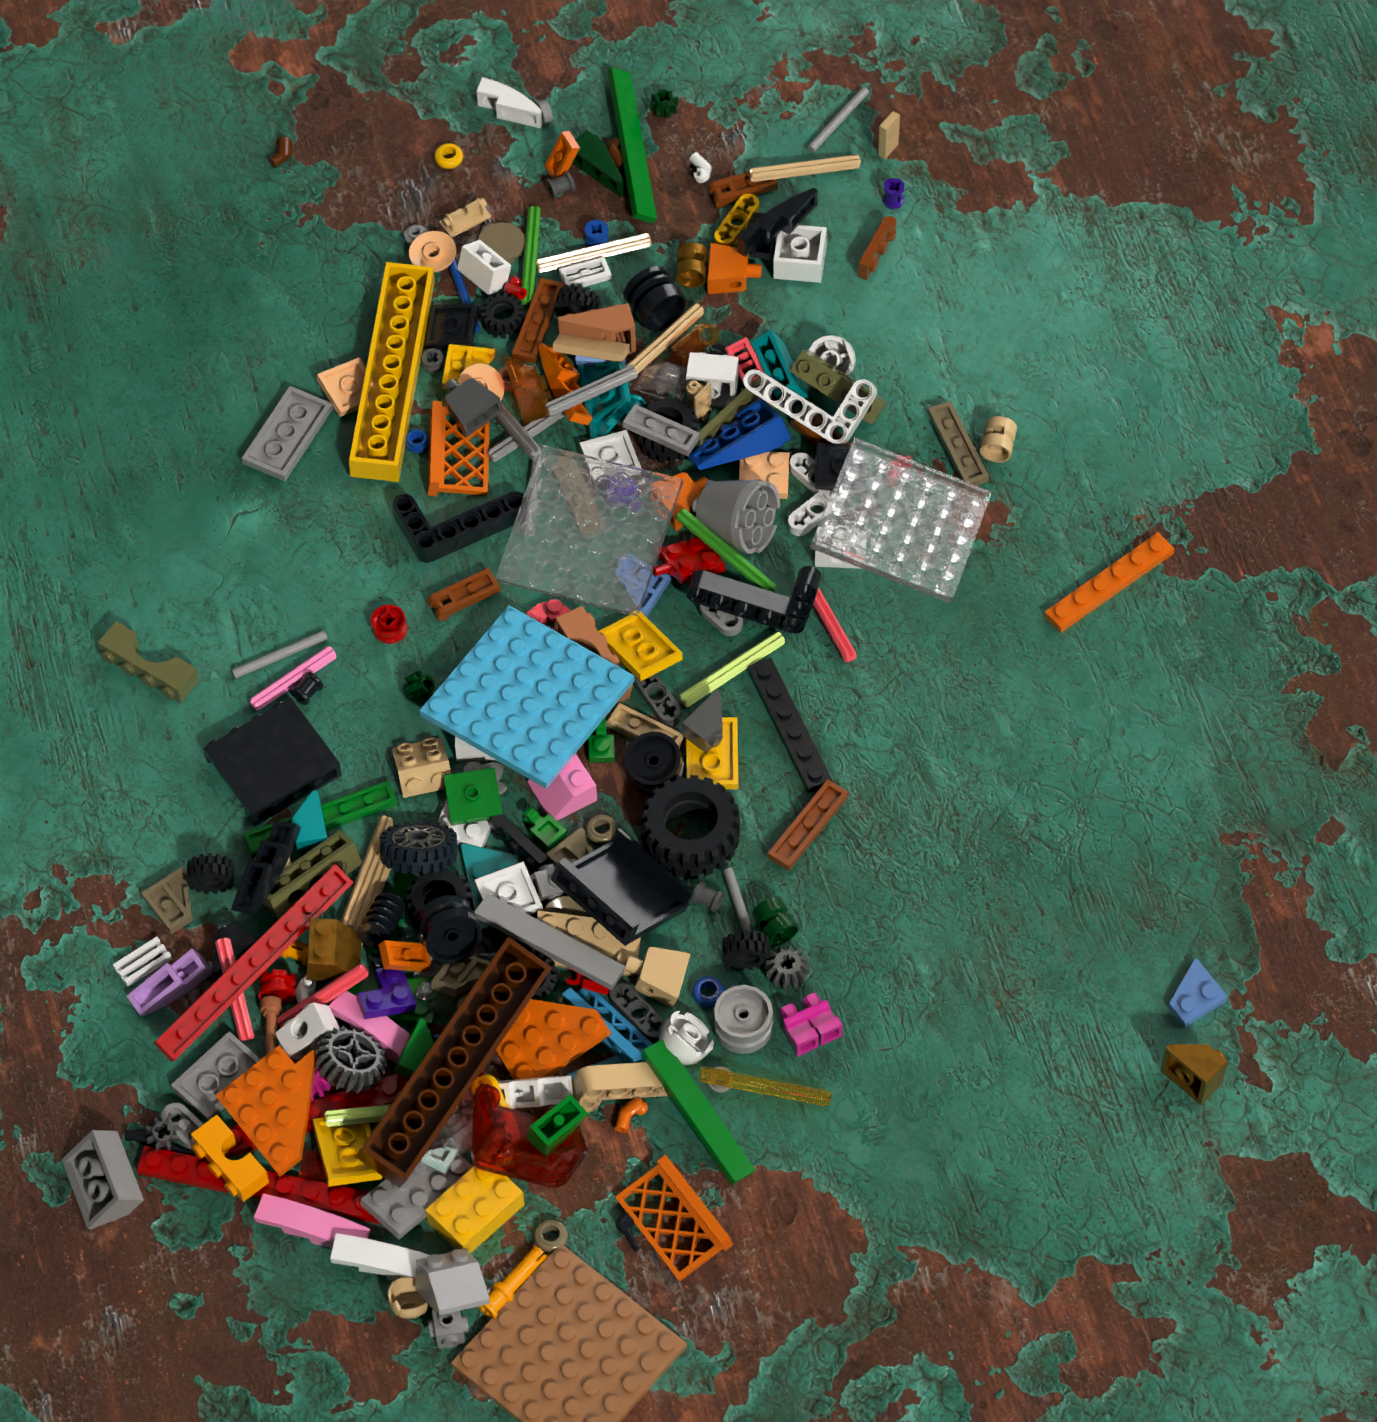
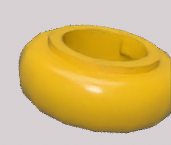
M443 144L436 149L434 154L435 162L444 169L456 168L463 160V152L455 144ZM446 154L454 155V157L449 159L444 158L443 156Z

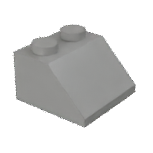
M456 1249L450 1253L429 1255L427 1258L416 1260L415 1290L438 1315L489 1304L490 1298L479 1263L467 1249Z

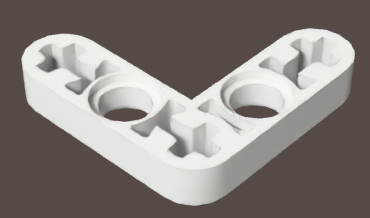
M796 453L790 459V472L815 494L792 512L788 518L790 533L795 536H803L845 503L846 492L815 489V483L811 481L815 477V460L806 453ZM814 505H820L824 510L821 513H814L810 508ZM804 520L803 526L801 524L795 525V521L801 523Z

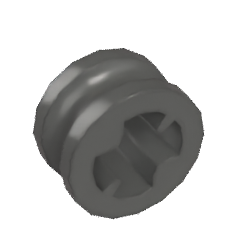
M431 348L423 352L421 360L425 371L436 373L443 368L444 361L440 350Z

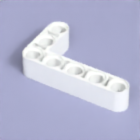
M750 370L743 378V383L749 391L828 441L840 445L850 440L877 395V388L872 382L860 379L853 384L835 415L832 416L761 371ZM755 375H760L762 379L761 385L753 388L751 379ZM868 385L870 387V394L865 398H861L859 395L860 387ZM775 388H780L782 390V397L774 401L771 393ZM796 401H801L803 404L802 411L794 414L792 404ZM849 406H855L857 409V414L852 419H848L846 416V409ZM821 414L823 416V423L815 427L812 419L814 415ZM836 427H842L844 430V435L839 440L833 438V430Z

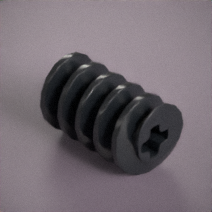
M390 892L379 893L374 898V902L371 904L366 917L358 928L357 933L360 941L367 947L380 950L379 944L384 940L390 941L392 934H394L399 920L402 919L403 913L407 909L406 902L396 894Z

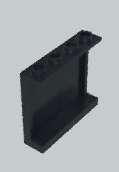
M292 698L276 703L272 709L263 714H257L251 721L233 728L227 735L220 739L212 740L203 748L206 761L208 763L212 762L246 809L248 818L254 827L310 795L312 791L318 790L342 776L340 762Z
M620 828L617 829L613 841L573 863L569 862L566 858L558 861L551 878L552 882L624 946L685 912L694 894Z

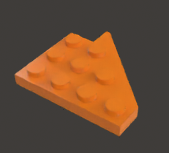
M530 999L496 1051L514 1080L551 1077L607 1038L612 1032L601 1014L595 1009Z
M278 1045L215 1096L281 1177L302 1160L316 1071V1060L314 1057L315 1051L312 1050L294 1064L281 1046Z

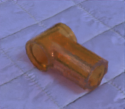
M697 324L690 333L670 347L672 354L684 365L689 361L690 352L699 353L708 345L714 344L718 340L719 332L712 324ZM704 328L709 332V337L706 341L701 338V331Z

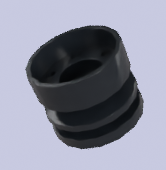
M660 266L649 267L640 271L628 282L624 290V299L629 303L632 310L636 312L643 325L651 331L662 330L670 326L684 313L687 307L686 297L674 284L667 271Z

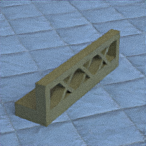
M759 375L751 383L753 388L761 385V376ZM745 388L699 431L700 439L695 445V450L707 439L716 438L721 433L720 428L724 424L730 425L737 419L736 413L760 397ZM771 395L772 399L774 401H777V399Z

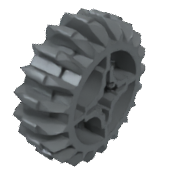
M345 1026L339 1030L333 1028L331 1033L326 1032L321 1041L318 1042L314 1054L316 1060L315 1069L320 1070V1077L327 1078V1084H335L336 1090L340 1087L344 1088L346 1093L353 1089L356 1094L361 1090L367 1092L371 1087H375L378 1084L380 1078L385 1073L387 1059L385 1058V1051L380 1049L381 1043L374 1042L373 1036H366L364 1030L357 1032L354 1027L348 1030Z

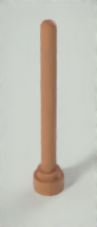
M266 996L260 1000V1012L266 1018V1055L277 1047V1036L275 1034L277 1032L276 1018L282 1011V1001L276 996Z

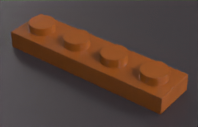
M540 278L512 351V359L536 364L539 356L538 346L540 343H544L555 313L554 305L559 289L563 288V283Z
M827 779L768 852V858L790 871L848 799L849 792Z

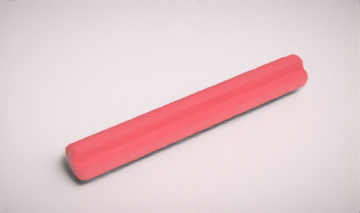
M818 587L813 608L843 661L846 663L854 661L856 659V652Z
M221 938L215 941L222 973H225L236 962L229 938ZM242 993L231 1004V1009L239 1040L248 1041L254 1038V1033L244 993Z
M358 964L280 1015L276 1020L277 1024L282 1028L287 1020L297 1016L307 1004L312 1002L323 1005L327 1004L367 978L369 974L367 968L363 964Z

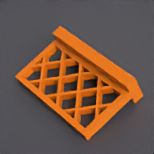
M432 401L429 428L427 496H437L438 492L487 496L489 455L487 451L489 449L490 421L466 438L457 430L459 428L457 424L452 426L446 420V415L450 414L447 407L442 406V401ZM450 434L455 435L460 440L453 446L445 440ZM476 435L483 441V444L478 448L469 442ZM462 445H465L472 451L466 457H463L457 451ZM451 453L459 460L453 466L445 461V458ZM475 456L483 462L477 469L469 462ZM462 465L471 471L464 478L456 471ZM452 474L459 482L455 485L444 484V479ZM476 476L482 482V487H473L468 481Z
M664 1155L657 1161L658 1165L615 1196L625 1212L633 1218L635 1225L680 1282L722 1249L724 1251L733 1246L729 1235L670 1159ZM659 1174L664 1180L662 1191L648 1190L649 1181ZM667 1186L671 1189L672 1192H667ZM632 1193L642 1194L640 1208L628 1206L624 1199ZM647 1195L661 1196L659 1210L645 1208ZM666 1197L678 1198L680 1201L678 1212L664 1210ZM683 1206L688 1211V1213L683 1212ZM634 1212L639 1213V1218H637ZM644 1213L658 1215L656 1228L644 1227L642 1224ZM663 1215L677 1217L675 1230L661 1229ZM682 1217L695 1220L694 1232L680 1231ZM699 1227L702 1229L704 1233H698ZM650 1233H655V1238H653L650 1235ZM660 1234L674 1235L672 1249L660 1248L658 1245ZM679 1236L693 1237L691 1251L677 1250ZM698 1238L709 1239L714 1245L707 1252H695ZM665 1253L671 1254V1258L669 1259ZM675 1255L690 1256L689 1265L679 1272L674 1266Z

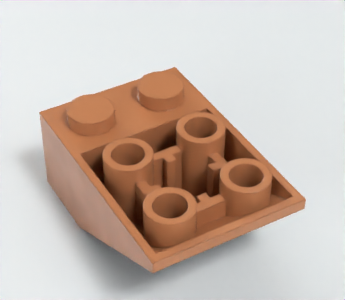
M629 303L558 317L559 334L630 344V351L626 357L636 355L635 324Z

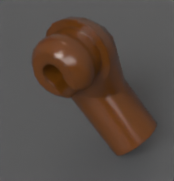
M287 136L277 139L278 152L268 159L273 168H277L292 156V141Z
M617 137L613 140L609 139L606 142V147L617 169L624 166L622 153L620 152V141Z

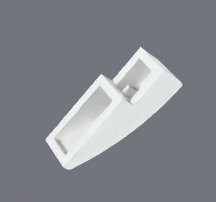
M482 77L477 89L478 106L496 110L498 119L537 128L542 127V111L535 103L507 85Z

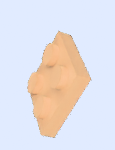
M360 357L317 374V382L330 403H332L339 417L359 410L366 367ZM372 380V387L375 389L376 383Z
M766 452L740 459L739 480L759 479L771 482L777 488L779 498L788 499L789 452Z

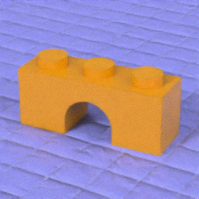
M215 1115L191 1133L193 1140L191 1147L200 1159L205 1157L209 1162L208 1168L216 1178L221 1176L226 1182L224 1186L233 1197L237 1195L244 1202L269 1183L267 1171L251 1153H248L239 1160H229L225 1157L226 1153L236 1145L233 1132L218 1115Z

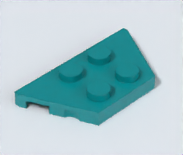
M619 361L607 364L603 362L595 363V366L580 364L578 365L581 386L583 387L624 368L625 365ZM628 382L584 402L586 410L593 417L588 424L591 439L607 435L632 405Z
M461 844L467 879L472 892L474 911L482 902L475 885V879L518 864L516 855ZM477 919L481 929L485 927H492Z

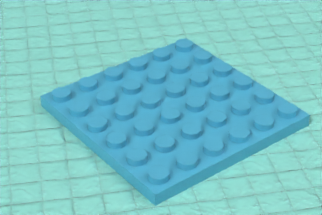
M509 605L420 709V716L547 789L634 683L635 676Z

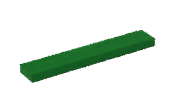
M384 781L322 804L321 809L326 831L335 829L397 806L398 803L389 781ZM294 815L283 818L278 821L292 823L291 819L294 817ZM274 822L243 833V838L252 859L257 854L261 840L268 841Z
M663 1039L644 1049L641 1055L730 1184L734 1185L755 1172V1168L678 1057L666 1048Z

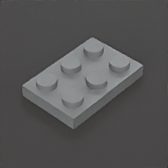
M229 1031L171 1084V1088L205 1120L209 1121L224 1109V1106L215 1095L261 1059Z

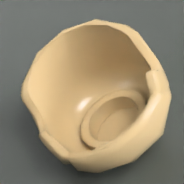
M399 1278L393 1281L388 1288L389 1307L395 1315H398L400 1318L412 1319L426 1313L429 1304L415 1290V1278Z

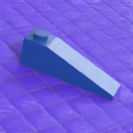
M759 398L736 413L737 419L730 425L724 424L720 428L721 433L716 438L707 439L688 458L698 470L780 448L791 439L781 415L765 400Z

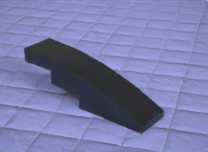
M811 188L795 195L755 220L737 237V252L746 256L759 242L768 246L781 231L790 235L818 205V190Z
M274 821L268 841L261 840L255 860L247 862L231 908L233 911L256 914L285 868L301 830L299 825L296 823Z

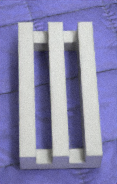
M604 256L559 269L562 283L569 287L570 284H575V287H578V284L586 287L612 279Z
M155 937L114 963L113 968L126 986L130 987L172 960V956L169 951L167 952L166 947L161 944L160 939ZM162 954V956L146 965L148 961H150L157 955ZM141 968L140 970H138V971L135 972L134 974L130 975L129 977L126 976V975H128L129 973H131L132 971H134L135 969Z

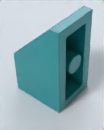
M314 790L291 819L292 823H296L301 827L295 843L298 853L310 851L327 839L318 790Z

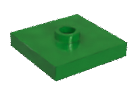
M495 767L444 775L451 826L491 820L492 816L502 814Z

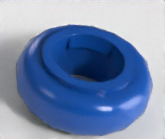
M705 976L695 982L692 988V996L700 1006L714 1007L719 996L725 991V988L717 978ZM711 987L716 990V993L713 996L707 997L701 994V990Z

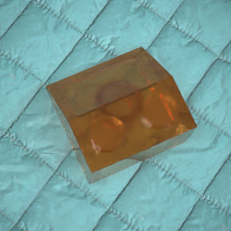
M504 357L510 384L523 423H529L550 416L546 403L552 401L550 391H545L548 389L544 375L539 376L535 366L511 357Z

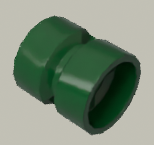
M779 896L770 897L762 901L752 912V917L757 925L763 929L764 936L767 935L769 937L771 946H779L788 942L799 931V925L791 914H786L788 908Z

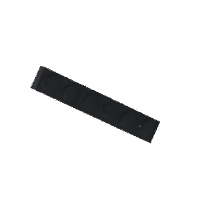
M772 658L749 665L748 672L807 792L811 793L819 790L827 779L832 781V778Z

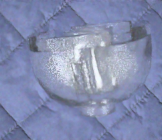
M471 1100L464 1101L467 1105L457 1106L435 1138L442 1148L453 1149L457 1151V1154H462L469 1151L473 1152L481 1146L487 1132V1121L477 1104Z

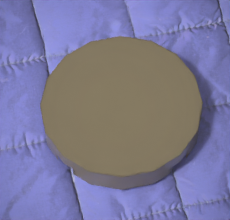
M493 223L485 227L478 240L485 243L509 264L515 262V259L519 256L521 257L524 253V234L518 227L510 223Z

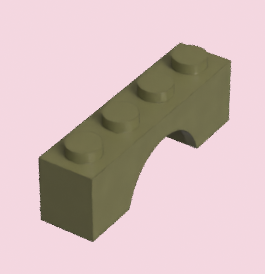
M117 621L97 642L100 656L104 661L109 664L114 663L118 665L124 673L129 676L134 675L138 677L144 685L150 688L155 687L160 690L163 696L170 700L175 699L182 703L199 682L197 669L178 657L159 663L141 658L137 653L139 643L136 632Z

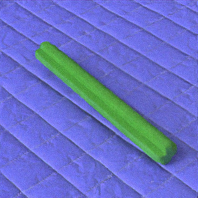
M530 206L527 212L521 285L522 288L527 290V296L521 300L523 306H530L534 296L540 226V208L538 206Z
M687 509L679 511L676 519L756 587L771 592L776 589L775 583L709 530Z

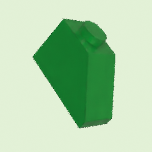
M420 1017L414 1025L393 1069L394 1072L408 1079L434 1043L425 1019Z
M570 1094L529 1127L527 1139L545 1158L567 1140L589 1113Z

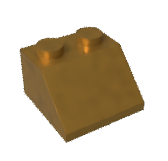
M310 918L306 980L334 981L358 964H361L362 942L358 938V933L337 919Z
M1169 1044L1165 1048L1160 1071L1197 1103L1202 1105L1222 1085L1228 1061L1222 1052L1212 1049L1208 1044Z

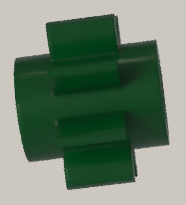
M660 89L656 95H651L650 111H656L657 118H669L673 113H677L678 97H673L671 90Z
M421 670L405 677L406 683L403 685V691L409 700L415 699L416 703L420 704L431 698V692L434 691L435 684L429 675H422Z

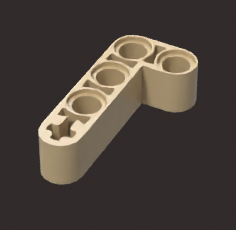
M647 1062L587 1066L581 1068L572 1080L573 1097L587 1112L596 1110L602 1100L670 1096Z

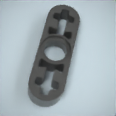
M654 674L647 678L649 683L647 686L645 680L640 681L635 676L633 685L657 720L668 727L677 725L681 719L680 706L659 676ZM652 691H660L663 693V697L654 700L649 697V694ZM665 704H666V709L668 710L669 713H673V712H674V716H673V717H670L669 715H665V709H664V707H663Z
M616 984L610 990L612 1006L651 1043L655 1044L660 1041L661 1027L665 1023L662 1017L629 984ZM619 994H621L622 996L627 995V1001H626L624 998H622V997H619V998H618L617 995H619ZM636 1009H642L646 1012L641 1018H635L631 1015ZM650 1025H651L655 1030H658V1029L660 1028V1032H658V1033H657L656 1031H652V1032H651V1031H650Z

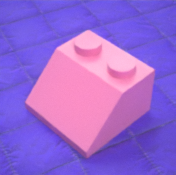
M576 753L547 789L530 779L527 781L529 788L547 815L550 814L556 821L597 801L596 784Z

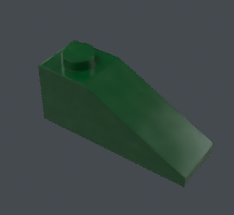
M585 130L575 139L580 149L572 164L621 198L624 195L623 179L605 143L598 135H593L588 130Z

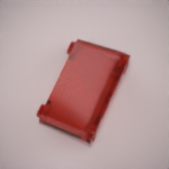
M481 1083L473 1096L471 1137L473 1165L479 1170L550 1188L565 1185L588 1154L580 1125L565 1142L549 1155L543 1157L527 1139L529 1127L557 1104L548 1107L541 1116L498 1105L501 1100L500 1091L494 1086Z

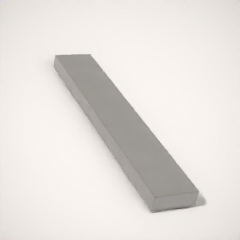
M488 893L474 912L475 918L610 990L613 989L625 971V966Z

